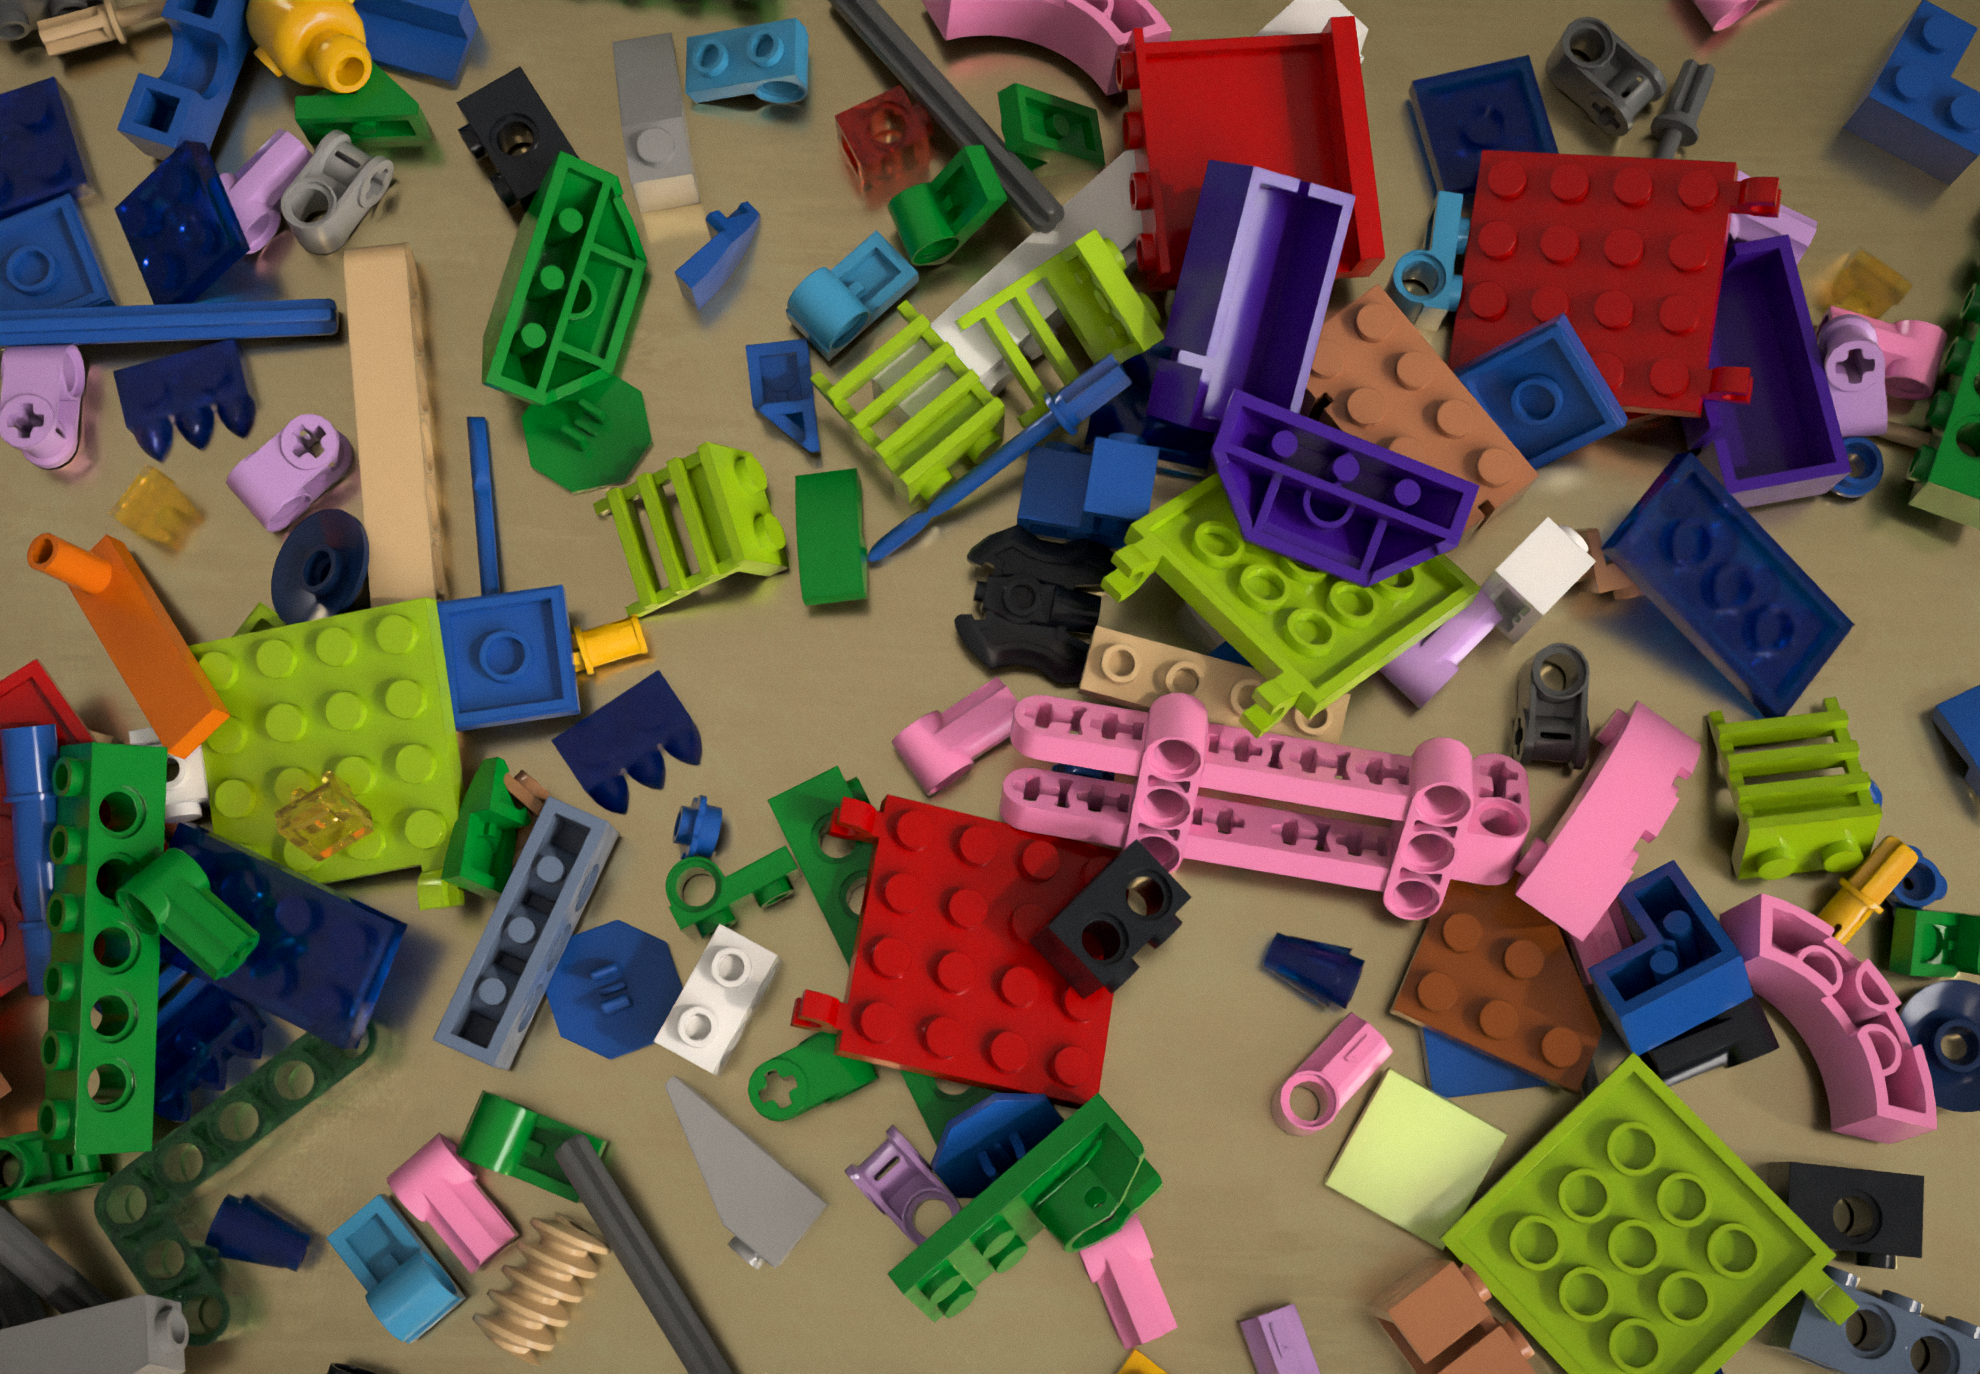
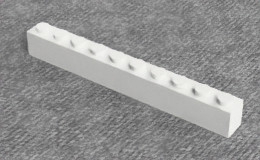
M1294 0L1255 36L1321 33L1330 17L1354 15L1339 0ZM1355 17L1360 62L1362 64L1364 56L1361 54L1369 29ZM1125 150L1063 205L1064 218L1056 225L1053 231L1047 234L1034 231L931 323V328L944 342H949L955 349V354L969 370L972 368L980 377V382L993 397L1000 393L1012 379L1013 373L1010 371L1011 369L980 321L960 332L954 321L1095 228L1102 239L1107 237L1115 243L1126 262L1127 269L1124 271L1126 277L1131 275L1138 268L1136 257L1137 235L1143 233L1141 211L1132 210L1129 196L1130 174L1136 172L1134 150ZM1038 281L1026 289V292L1057 338L1058 332L1056 329L1066 320L1042 282ZM1010 300L995 310L1024 357L1028 355L1034 360L1043 354V351ZM922 339L871 379L873 397L875 399L933 352ZM945 366L890 411L889 414L902 426L958 379Z

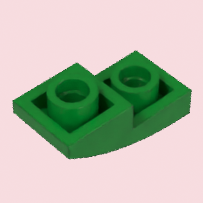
M857 468L795 476L797 550L802 600L805 606L867 598V546L862 535V482Z

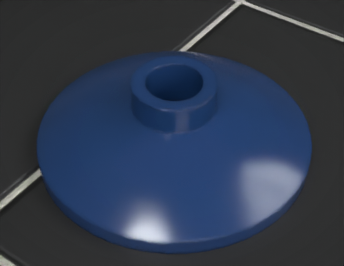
M340 509L318 511L308 516L296 526L284 542L273 568L271 596L276 613L287 625L344 614L356 599L366 577L370 552L365 528L355 516Z
M1945 980L1929 984L1915 992L1903 1004L1898 1015L1908 1033L1912 1046L1922 1045L1932 1078L1936 1107L1951 1112L1980 1111V984L1966 980ZM1946 1035L1951 1036L1958 1045V1053L1953 1059L1947 1058L1941 1049V1041Z

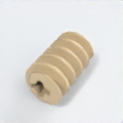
M555 1212L556 1216L553 1220L538 1217L531 1218L529 1223L542 1238L539 1244L518 1240L515 1245L516 1249L527 1261L525 1268L504 1264L500 1270L513 1285L511 1291L488 1290L486 1295L499 1309L496 1316L475 1313L472 1317L476 1325L493 1343L512 1355L542 1367L541 1361L531 1349L551 1351L557 1343L554 1335L545 1325L565 1327L571 1320L569 1312L560 1303V1300L579 1303L585 1296L584 1290L574 1279V1276L593 1279L599 1272L598 1266L587 1253L607 1255L612 1250L603 1237L558 1212Z

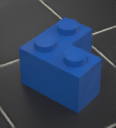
M1922 0L1896 32L1842 128L1950 186L1980 154V92L1951 77L1978 28L1927 0Z
M1113 433L1109 435L1108 439L1095 437L1092 456L1080 454V448L1065 442L1051 441L1046 442L1044 447L1033 446L1029 449L1017 515V525H1020L1038 538L1065 543L1086 538L1105 546L1109 550L1118 551L1127 546L1124 538L1130 524L1149 514L1160 448L1148 446L1147 441L1142 437L1127 433Z
M1675 860L1624 885L1617 897L1629 932L1637 943L1588 968V972L1602 1009L1629 1051L1639 1056L1753 997V992L1741 953Z

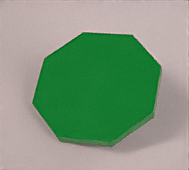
M614 374L541 408L530 404L521 417L532 469L572 494L625 484L653 444L642 392Z

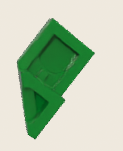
M499 757L484 759L468 788L459 810L458 820L451 834L441 880L487 899L500 897L511 875L517 838L515 828L525 827L532 823L526 807L515 808L504 783V776L509 772L505 760Z
M1896 907L1889 972L1910 976L1954 978L1958 972L1980 975V915Z

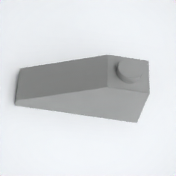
M672 33L612 42L621 127L629 177L640 212L644 213L700 203Z
M673 1075L664 1086L723 1226L735 1235L728 1243L729 1247L757 1270L765 1261L774 1269L780 1267L830 1206V1203L682 1078Z

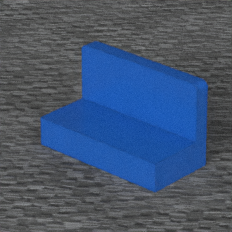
M355 0L353 2L355 10L364 24L366 47L371 54L372 61L376 65L449 86L456 84L478 26L468 0Z

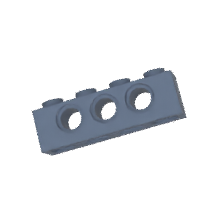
M548 796L432 1040L492 1067L509 1070L618 838L619 832L608 821Z
M1826 1265L1822 1270L1859 1306L1856 1311L1860 1312L1866 1321L1867 1333L1863 1342L1854 1347L1846 1335L1847 1320L1840 1326L1834 1322H1829L1800 1290L1778 1312L1767 1344L1772 1348L1835 1374H1977L1980 1370L1979 1326L1951 1316H1946L1943 1325L1920 1316L1923 1308L1922 1303L1888 1290H1882L1880 1299L1857 1290L1860 1278L1829 1265ZM1923 1338L1930 1350V1360L1927 1367L1918 1373L1912 1366L1910 1352L1913 1344L1918 1339Z

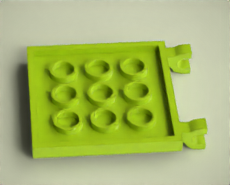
M1218 473L1213 474L1130 524L1124 538L1127 546L1116 551L1111 559V562L1117 569L1105 576L1100 585L1119 603L1133 594L1150 574L1156 572L1268 681L1254 690L1251 698L1256 703L1245 710L1238 720L1256 739L1273 728L1293 706L1309 720L1471 605L1481 590V587L1444 553L1371 586L1362 588L1245 542L1240 534Z
M423 597L188 646L231 715L201 745L210 797L209 804L223 901L241 899L242 905L236 914L260 934L258 942L287 937L283 915L279 908L277 892L413 867H422L417 883L419 911L466 905L463 888L441 880L451 834L465 798V788L436 599Z
M1634 1052L1630 1053L1439 1237L1463 1264L1467 1263L1478 1274L1495 1298L1568 1374H1714L1800 1290L1829 1322H1834L1838 1326L1844 1323L1859 1308L1822 1270L1836 1254Z

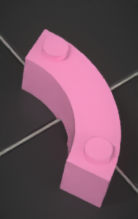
M921 0L945 41L960 37L991 35L1016 38L1041 45L1059 53L1078 65L1099 85L1106 96L1121 92L1116 82L1117 52L1124 51L1133 28H1143L1144 43L1167 42L1172 31L1159 11L1148 0Z
M1636 700L1627 713L1617 708L1604 723L1595 737L1603 745L1598 750L1596 760L1575 798L1547 840L1544 842L1540 838L1535 837L1513 868L1521 874L1518 878L1515 895L1582 942L1633 874L1631 869L1639 857V852L1633 849L1639 838L1650 843L1663 828L1679 800L1675 796L1679 787L1673 783L1678 776L1687 780L1692 775L1701 751L1700 743L1638 700Z
M1761 893L1721 913L1719 924L1741 953L1750 986L1753 987L1755 993L1770 1002L1790 1021L1810 1049L1823 1078L1828 1096L1831 1131L1890 1145L1937 1130L1936 1102L1924 1050L1921 1044L1912 1046L1908 1033L1895 1010L1902 1003L1869 959L1860 962L1842 943L1831 936L1835 931L1831 925L1810 912L1776 897Z

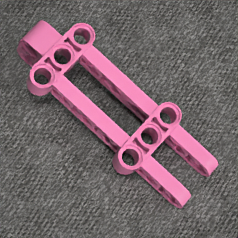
M1169 693L1160 696L1152 703L1149 713L1047 695H1034L1022 699L1014 709L1010 733L1011 743L1017 751L1037 760L1136 776L1135 783L1132 785L1038 768H1021L1012 771L1005 777L999 805L1000 815L1006 823L1027 832L1126 848L1137 839L1169 874L1180 866L1183 858L1381 891L1383 892V903L1387 910L1393 915L1406 920H1420L1436 913L1443 903L1450 879L1482 885H1500L1513 877L1515 871L1513 868L1519 860L1531 824L1528 775L1523 766L1509 756L1498 753H1486L1478 755L1472 760V755L1467 746L1458 740L1444 737H1436L1424 741L1417 746L1412 757L1267 732L1256 739L1247 729L1208 723V711L1204 704L1196 697L1185 693ZM1070 731H1076L1078 735L1070 734ZM1335 776H1342V779H1336ZM1199 787L1392 819L1393 821L1391 827L1386 828L1197 796ZM1024 798H1032V799H1035L1036 801H1028V800H1025ZM1058 802L1065 803V808L1058 807ZM1088 809H1096L1100 812H1093ZM1218 830L1225 831L1227 834L1220 833ZM1283 841L1289 842L1291 845L1285 844ZM1316 846L1323 847L1322 851L1315 850Z

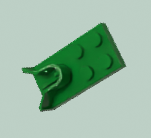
M1097 1093L887 1274L902 1294L934 1323L943 1315L945 1318H951L963 1311L977 1295L975 1288L994 1271L998 1274L1004 1273L1015 1266L1028 1251L1026 1243L1044 1228L1065 1252L1072 1253L1087 1249L1121 1231L1127 1221L1156 1193L1159 1194L1163 1188L1162 1179L1145 1159V1149L1138 1137L1103 1097ZM1114 1214V1216H1113V1218H1112L1111 1220L1106 1221V1222H1103V1221H1105L1106 1219L1112 1217V1215Z

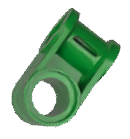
M820 1031L801 1041L798 1046L758 1066L749 1079L748 1094L751 1104L761 1116L770 1121L783 1122L793 1119L823 1103L829 1104L878 1080L879 1076L872 1063L833 1055L837 1035ZM775 1073H778L783 1081H789L794 1078L798 1086L789 1092V1098L792 1103L781 1109L774 1100L763 1103L760 1095L769 1089L766 1078Z
M38 1130L0 1138V1160L6 1154L12 1153L19 1163V1174L15 1182L7 1188H4L0 1183V1200H26L44 1195L71 1193L111 1183L110 1172L102 1170L100 1154L72 1156L42 1152L43 1139Z

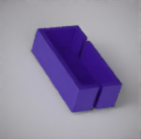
M1216 160L1208 161L1163 345L1173 349L1170 360L1159 358L1145 414L1188 428L1217 434L1234 389L1295 413H1300L1356 195L1311 182L1300 181L1301 179L1255 166Z
M1789 234L1733 244L1725 255L1708 369L1722 366L1749 367L1751 369L1750 377H1753L1754 382L1750 405L1703 399L1701 418L1680 416L1688 450L1701 448V453L1692 461V466L1705 515L1825 494L1852 472Z

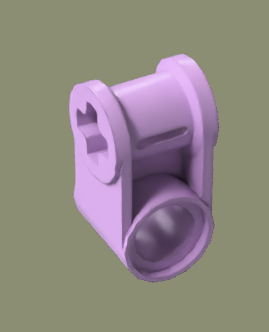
M1845 314L1837 316L1824 325L1819 332L1817 343L1842 437L1844 439L1885 435L1888 421L1885 359L1882 349L1878 346L1875 328L1868 319L1859 315ZM1849 350H1853L1852 356H1848Z
M73 344L7 347L1 360L0 435L6 443L15 449L21 450L24 457L35 466L46 469L59 467L69 461L75 453L78 444L80 400L85 386V368L81 352Z
M315 414L300 415L291 420L286 427L259 450L241 460L228 475L226 484L268 532H277L295 522L312 502L347 474L351 469L354 459L353 447L348 438L336 430L322 416ZM305 431L307 434L302 437L300 432ZM320 441L324 452L315 458L311 447L315 442ZM333 461L335 465L329 467L328 465Z
M892 1125L885 1131L887 1139L859 1166L850 1164L844 1172L882 1214H887L909 1240L920 1246L928 1239L920 1234L915 1222L917 1210L922 1204L935 1199L943 1201L951 1210L952 1217L961 1211L962 1207L952 1193L931 1172L933 1168ZM898 1158H900L899 1162L889 1172H887L879 1181H877V1178L891 1164H893Z

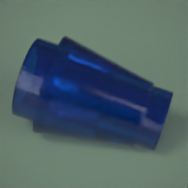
M1277 932L1267 953L1263 968L1274 972L1276 976L1328 1009L1331 1004L1347 1009L1366 961L1351 955L1353 948L1291 935L1287 936Z
M227 1194L211 1224L205 1245L218 1249V1257L280 1269L286 1268L297 1272L305 1258L314 1234L302 1230L300 1226L249 1194H246L243 1199Z

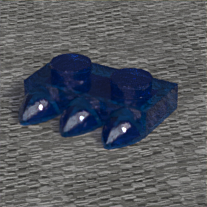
M235 338L113 371L126 428L135 436L142 450L158 462L164 461L169 453L173 440V425L175 424L184 439L201 451L206 449L213 435L215 413L218 414L225 427L241 439L247 438L253 427L256 415V402L242 346Z
M659 669L551 740L585 792L599 806L622 815L628 812L629 789L624 773L627 772L635 781L643 786L662 790L666 780V767L660 749L664 748L669 755L689 765L698 766L702 758V741L698 728Z
M224 976L210 983L157 1029L154 1111L163 1118L175 1122H189L192 1112L191 1092L198 1086L212 1091H224L228 1080L227 1061L234 1055L244 1059H261L264 1042L262 1030L268 1025L236 982L229 977L226 978Z

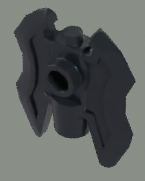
M1020 525L990 534L971 548L967 554V561L978 568L983 564L993 568L992 574L987 575L986 581L976 582L973 594V601L981 603L980 612L984 613L983 619L975 620L972 614H960L954 620L955 628L965 646L990 670L1017 664L1039 669L1060 684H1079L1090 644L1066 632L1093 634L1100 614L1101 596L1077 590L1074 587L1100 586L1103 578L1117 569L1111 562L1114 553L1105 546L1086 538L1063 544L1041 540Z

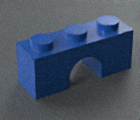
M249 0L166 1L161 16L168 22L172 30L173 44L169 62L159 78L138 73L117 128L123 136L145 155L202 172L252 41L246 20Z

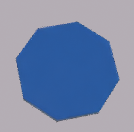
M617 919L571 936L545 992L560 1036L607 1059L613 1060L656 1044L654 1040L682 992L683 985L669 944Z
M993 1093L947 1122L931 1166L933 1171L956 1198H976L1065 1120L1045 1094Z

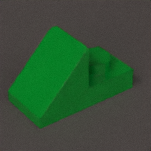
M373 61L370 78L363 87L357 90V94L334 93L324 89L311 96H295V120L311 145H318L333 130H341L350 136L351 143L432 140V129L418 102Z
M1013 83L997 92L1002 120L1001 130L1005 139L1006 150L1014 152L1036 178L1093 171L1106 166L1096 109L1018 83Z

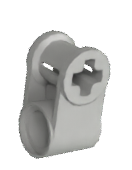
M333 130L320 141L312 158L293 183L285 189L281 198L282 213L299 244L307 251L315 254H329L341 248L368 210L382 198L388 189L393 177V163L382 155L372 157L352 145L350 136L341 130ZM318 210L327 211L326 215L320 220L313 223H305L306 218L311 213Z

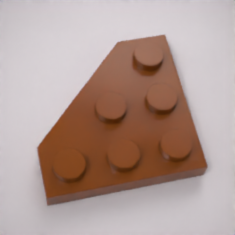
M1516 870L1510 880L1500 885H1482L1450 879L1443 903L1439 910L1430 916L1390 1013L1572 1095L1578 1093L1603 1031L1557 924L1515 895L1518 878L1521 875Z

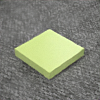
M1388 1066L1326 1176L1325 1184L1443 1251L1446 1245L1439 1237L1465 1213L1508 1134L1499 1127Z

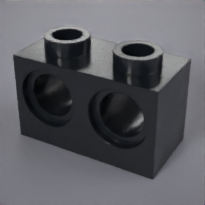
M1136 839L1112 858L1029 942L1083 999L1102 987H1105L1112 994L1139 969L1140 966L1132 957L1146 943L1155 950L1182 925L1183 922L1175 914L1187 903L1191 896ZM1127 889L1137 892L1144 899L1147 909L1146 916L1140 915L1131 909L1126 899ZM1083 932L1093 934L1099 939L1104 950L1103 960L1095 959L1086 952L1082 944Z

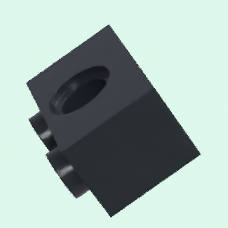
M521 66L456 102L466 122V125L457 130L476 162L485 157L490 161L496 174L488 179L507 210L517 205L522 214L525 215L559 151L580 159ZM517 143H532L530 149L521 155L512 156L507 154L508 150Z
M1769 1162L1768 1187L1830 1249L1855 1252L1854 1265L1897 1270V1256L1922 1258L1924 1176L1799 1162ZM1842 1198L1851 1205L1854 1211L1853 1226L1846 1234L1838 1230L1833 1220L1834 1207Z

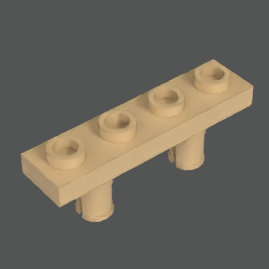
M1096 626L1093 630L1077 693L1149 712L1152 703L1160 696L1169 693H1185L1196 697L1204 704L1208 711V723L1246 729L1238 720L1245 710L1256 703L1251 698L1254 690L1268 680L1252 667ZM1345 693L1309 720L1293 706L1267 733L1339 745L1351 694Z

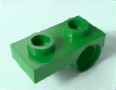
M982 144L963 146L932 182L917 184L903 190L890 200L887 209L913 265L931 266L945 264L1008 198Z
M785 845L728 876H725L718 866L709 859L697 856L685 858L676 863L668 873L665 889L671 904L669 909L680 930L688 937L699 932L701 938L706 939L713 936L719 924L727 928L735 924L737 920L733 913L756 901L760 908H765L794 892L791 882L802 877ZM696 874L712 876L715 880L713 897L701 906L685 904L682 890L686 881Z
M482 1090L455 1153L470 1162L492 1171L515 1177L572 1202L582 1203L579 1195L554 1157V1151L568 1139L582 1133L587 1136L601 1158L608 1141L499 1095Z

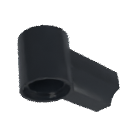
M1751 986L1753 997L1638 1057L1670 1087L1721 1065L1726 1069L1768 1054L1780 1046Z

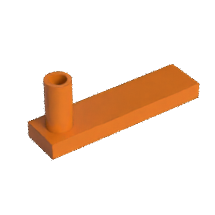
M43 533L32 541L27 552L29 566L67 584L162 745L168 747L167 753L186 759L231 715L124 542L106 534L90 551H87L51 533Z

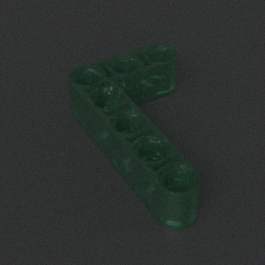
M341 1009L329 1015L152 1146V1151L144 1152L109 1178L99 1188L94 1200V1214L99 1225L146 1294L181 1302L182 1313L186 1318L189 1329L188 1345L207 1346L226 1342L239 1335L246 1327L250 1316V1303L245 1292L188 1209L380 1067L389 1057L393 1047L391 1030L388 1024L380 1017L356 1009ZM362 1023L369 1033L367 1048L361 1055L350 1058L343 1048V1038L351 1026ZM306 1063L311 1067L314 1074V1083L306 1096L297 1099L290 1091L289 1078L297 1066ZM251 1104L258 1114V1126L251 1137L243 1140L235 1130V1118L242 1107ZM194 1145L200 1150L203 1165L200 1173L193 1180L188 1181L180 1170V1159L185 1150ZM139 1187L146 1197V1209L143 1216L138 1221L133 1222L125 1211V1200L133 1188ZM171 1241L179 1244L184 1253L183 1266L174 1277L170 1276L162 1265L163 1250ZM208 1295L213 1296L219 1302L222 1309L221 1321L213 1332L207 1330L199 1320V1307Z

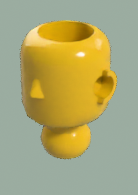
M249 0L246 10L248 32L258 46L253 53L278 78L284 74L301 85L318 88L325 87L334 93L347 94L363 87L370 78L372 70V58L366 47L364 24L352 5L355 0Z

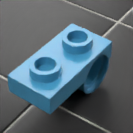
M797 18L687 37L685 94L696 103L747 94H754L761 100L779 104L803 100L808 94L809 35L806 32V27Z
M1438 191L1427 216L1423 250H1413L1404 254L1397 261L1384 289L1387 295L1417 329L1437 331L1447 312L1457 311L1462 292L1463 276L1453 274L1456 254H1464L1470 230V218L1461 217L1463 194ZM1406 279L1419 280L1428 288L1429 294L1425 296L1413 295L1405 289L1402 281Z
M876 230L832 270L822 267L808 275L789 297L787 302L788 308L786 309L787 319L830 361L919 282V274Z
M386 1194L377 1195L326 1238L368 1292L365 1297L377 1319L395 1338L402 1342L406 1341L409 1344L416 1341L466 1299L462 1291Z

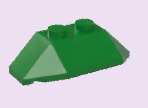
M559 151L556 154L519 225L483 335V385L541 408L613 375L648 264L634 221L621 196L624 193L618 176L563 151Z

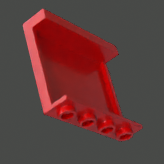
M1355 16L1330 17L1321 33L1144 43L1143 28H1133L1124 51L1117 52L1115 71L1118 89L1120 91L1127 90L1130 112H1124L1122 134L1126 151L1134 150L1136 172L1130 174L1129 196L1132 210L1141 211L1143 233L1137 235L1136 257L1139 271L1148 272L1150 292L1177 289L1209 160L1255 166L1301 179L1300 181L1311 182L1356 195L1335 279L1369 277L1385 259V250Z

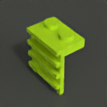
M1096 228L954 321L960 332L980 321L1034 406L1017 417L1022 428H1026L1050 410L1043 399V395L1047 391L995 312L997 308L1010 300L1061 379L1064 386L1052 395H1055L1080 376L1026 292V289L1038 281H1041L1093 364H1096L1110 352L1116 360L1123 363L1127 359L1145 352L1164 339V335L1158 328V325L1161 324V318L1155 305L1143 292L1136 293L1124 274L1127 266L1122 253L1112 240L1107 237L1102 239Z
M905 300L897 306V312L908 323L905 328L835 385H832L820 370L810 377V382L892 473L895 493L912 509L923 499L927 503H931L938 494L955 482L956 478L953 474L968 461L972 460L975 464H979L998 449L1003 442V438L1000 435L1004 433L1005 405L997 396L994 398L980 382V377L972 368L969 370L955 354V349L949 342H944L931 328L930 321L923 314L920 315ZM922 339L933 352L862 411L857 413L846 400ZM946 366L958 380L882 441L871 427Z
M705 442L697 446V452L685 458L675 457L666 462L667 467L653 474L645 472L636 477L637 482L623 489L615 487L606 492L607 497L593 503L596 515L605 516L612 512L639 601L625 607L628 617L637 613L638 618L735 572L770 577L790 567L783 548L786 545L783 527L772 514L765 493L767 487L766 474L761 464L753 456V453ZM671 482L673 483L700 567V572L693 575L690 573L663 486ZM641 497L670 585L662 590L660 589L633 501Z
M1836 697L1823 698V712L1732 723H1725L1722 710L1708 713L1709 727L1740 822L1731 856L1737 880L1758 877L1766 880H1777L1793 873L1827 870L1833 873L1845 872L1860 866L1870 855L1883 813L1880 804H1874L1869 790L1871 785L1868 771H1862L1858 759L1860 748L1857 740H1851L1847 729L1849 718L1846 709H1840ZM1832 736L1834 743L1735 754L1734 751L1735 747ZM1843 767L1845 774L1753 785H1745L1743 779Z

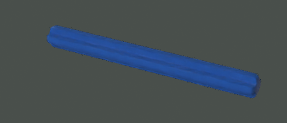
M331 298L0 310V348L59 344L84 345L334 335L339 327V313L335 300Z

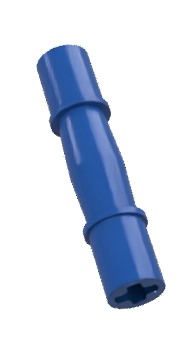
M56 724L0 729L7 795L3 796L4 803H11L14 865L24 920L17 922L18 929L22 930L29 995L32 996L45 995L43 977L47 965L51 962L52 932L47 925L46 909L50 897L54 894L55 864L50 858L49 841L51 833L57 825V802L59 798L54 793L52 786L53 769L60 756Z

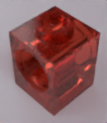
M901 85L835 115L838 142L864 191H868L929 162L928 138L934 135L932 123L924 106L919 102L911 104ZM888 129L902 134L900 139L891 143H883L874 138L880 131Z

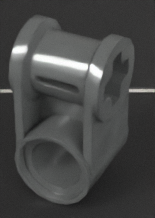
M1583 17L1570 23L1547 58L1546 71L1548 78L1554 86L1561 89L1585 110L1598 127L1614 136H1624L1633 128V118L1648 102L1659 100L1667 90L1666 79L1656 65L1647 58L1640 56L1616 35L1606 23L1598 18ZM1571 49H1578L1586 53L1591 62L1577 59L1571 52ZM1641 77L1642 81L1639 82L1636 78ZM1625 93H1629L1626 98L1622 97Z
M1566 643L1550 644L1527 659L1520 668L1517 716L1513 731V758L1521 765L1527 766L1531 760L1567 762L1570 769L1582 770L1585 766L1590 741V726L1587 716L1590 671L1585 656L1573 645ZM1542 662L1556 663L1563 669L1566 675V685L1563 691L1553 690L1545 685L1540 674Z

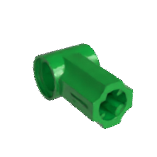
M177 848L166 850L115 892L119 908L137 929L151 937H157L160 934L165 936L214 981L224 976L227 978L244 963L247 956L258 945L260 934L211 892L209 880L202 868L192 857Z

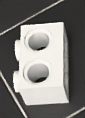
M1547 517L1495 569L1481 586V590L1495 603L1496 609L1503 617L1496 627L1514 644L1596 562L1587 553L1588 546L1576 531L1563 524L1558 526Z
M719 924L654 1042L708 1072L721 1077L779 972L783 961L777 954Z

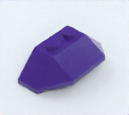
M1237 389L1232 391L1210 449L1212 460L1243 541L1362 588L1371 586L1458 547L1480 487L1477 484Z

